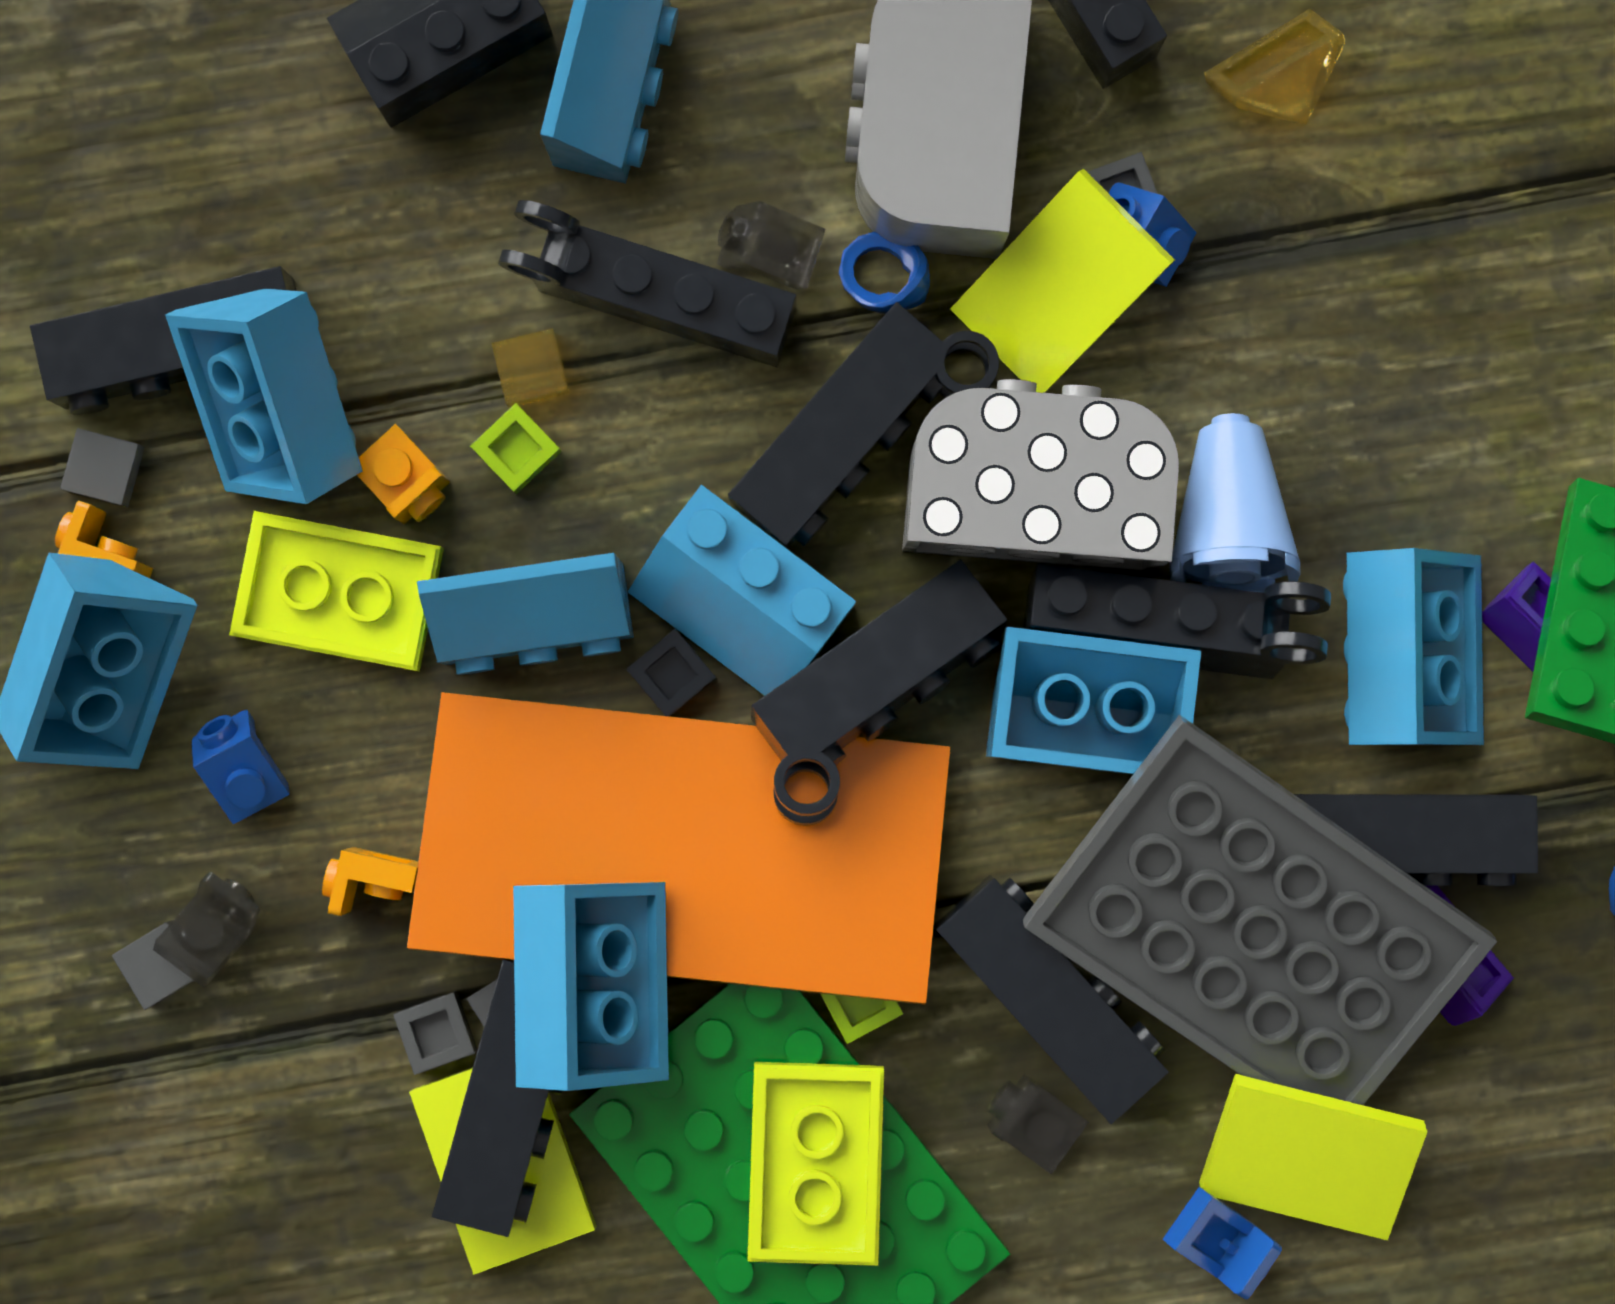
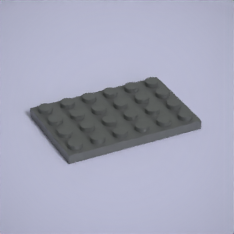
M1180 714L1023 919L1025 929L1240 1075L1359 1105L1365 1104L1498 942L1486 928Z

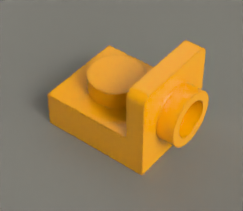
M396 423L359 457L363 471L357 474V476L387 507L386 510L399 522L405 524L412 517L417 522H420L434 512L444 501L445 495L441 490L450 481Z
M78 501L73 513L67 512L64 515L55 536V546L59 548L58 554L112 560L150 578L153 568L135 561L138 548L104 536L100 537L98 546L95 547L106 516L105 511L91 504Z
M357 847L341 850L339 860L332 858L329 861L323 880L322 895L330 897L328 914L342 916L351 912L358 881L365 882V894L390 900H402L403 891L410 893L415 891L419 861Z

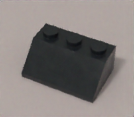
M357 0L327 17L344 51L390 128L553 36L546 13L538 0Z

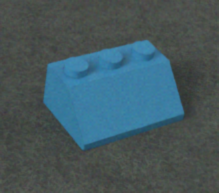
M670 0L573 1L540 133L553 166L625 184L630 166L641 167L648 140V130L640 128L645 105L656 106L663 80V69L655 67L660 45L671 46L677 25L678 8L670 7Z
M261 289L177 309L165 315L225 491L308 504L363 471L355 448V435L348 425L337 390V378L329 365L318 330V317L310 304L307 292Z
M702 484L662 535L628 590V593L764 696L810 665L856 604L852 597Z
M1419 548L1347 553V572L1343 580V592L1347 600L1348 635L1344 642V657L1348 664V699L1345 704L1344 716L1349 728V745H1484L1481 556Z
M48 553L0 696V733L15 760L18 762L139 769L198 606L194 599L112 560Z
M615 553L417 581L418 593L437 663L444 665L455 664L456 675L495 670L493 658L513 655L519 656L520 666L553 662L558 660L556 649L582 646L583 656L620 652V640L634 638L624 564Z
M1006 627L993 692L986 757L1133 775L1179 714L1193 724L1201 650Z
M665 882L513 886L516 1087L573 1091L669 1080Z

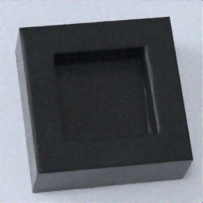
M676 629L671 631L626 669L662 713L668 717H671L716 679L715 675Z

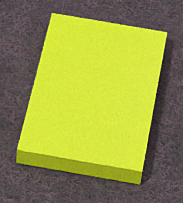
M1082 169L1074 175L950 310L971 331L978 332L987 337L995 346L999 359L1020 380L1035 382L1037 384L1036 392L1046 393L1175 259L1085 169Z
M254 511L229 635L420 672L428 626L418 593L417 581L438 578L444 548L427 543Z
M754 1062L748 1262L878 1266L884 1066Z
M473 1067L414 1088L409 1092L440 1181H442ZM550 1093L548 1094L542 1118L554 1121L544 1159L531 1156L525 1177V1182L537 1184L527 1222L523 1223L514 1220L509 1237L456 1224L473 1275L595 1231L597 1227Z
M1235 1074L1199 1184L1201 1188L1219 1199L1388 1241L1427 1135L1424 1120Z

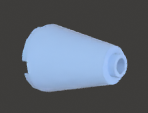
M1243 414L1218 415L1211 420L1210 425L1203 427L1198 434L1173 548L1172 562H1170V581L1186 583L1187 579L1202 582V585L1259 593H1265V588L1274 584L1276 578L1286 575L1289 582H1297L1301 575L1300 560L1263 429L1257 424L1250 423V418Z

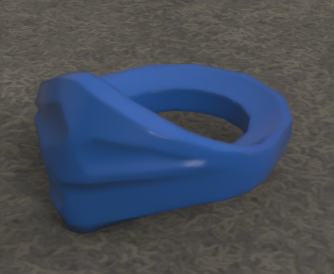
M877 232L858 236L843 250L839 276L844 290L860 306L870 311L886 314L896 302L906 310L915 308L925 302L930 287L928 260L919 246L898 245L886 240ZM876 250L891 253L901 260L904 270L910 273L908 283L898 294L887 292L878 295L866 291L858 284L854 277L853 270L859 258L870 251Z

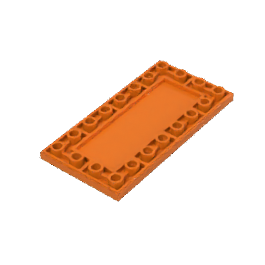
M441 692L407 948L410 950L514 961L513 886L665 882L667 977L925 1005L950 747L884 739L867 741L865 737L856 738L842 748L846 757L836 765L840 776V788L834 810L825 820L814 825L803 826L785 819L775 805L773 797L774 776L781 760L756 726ZM811 772L797 773L790 777L785 784L788 795L793 800L803 804L818 802L828 792L822 778Z

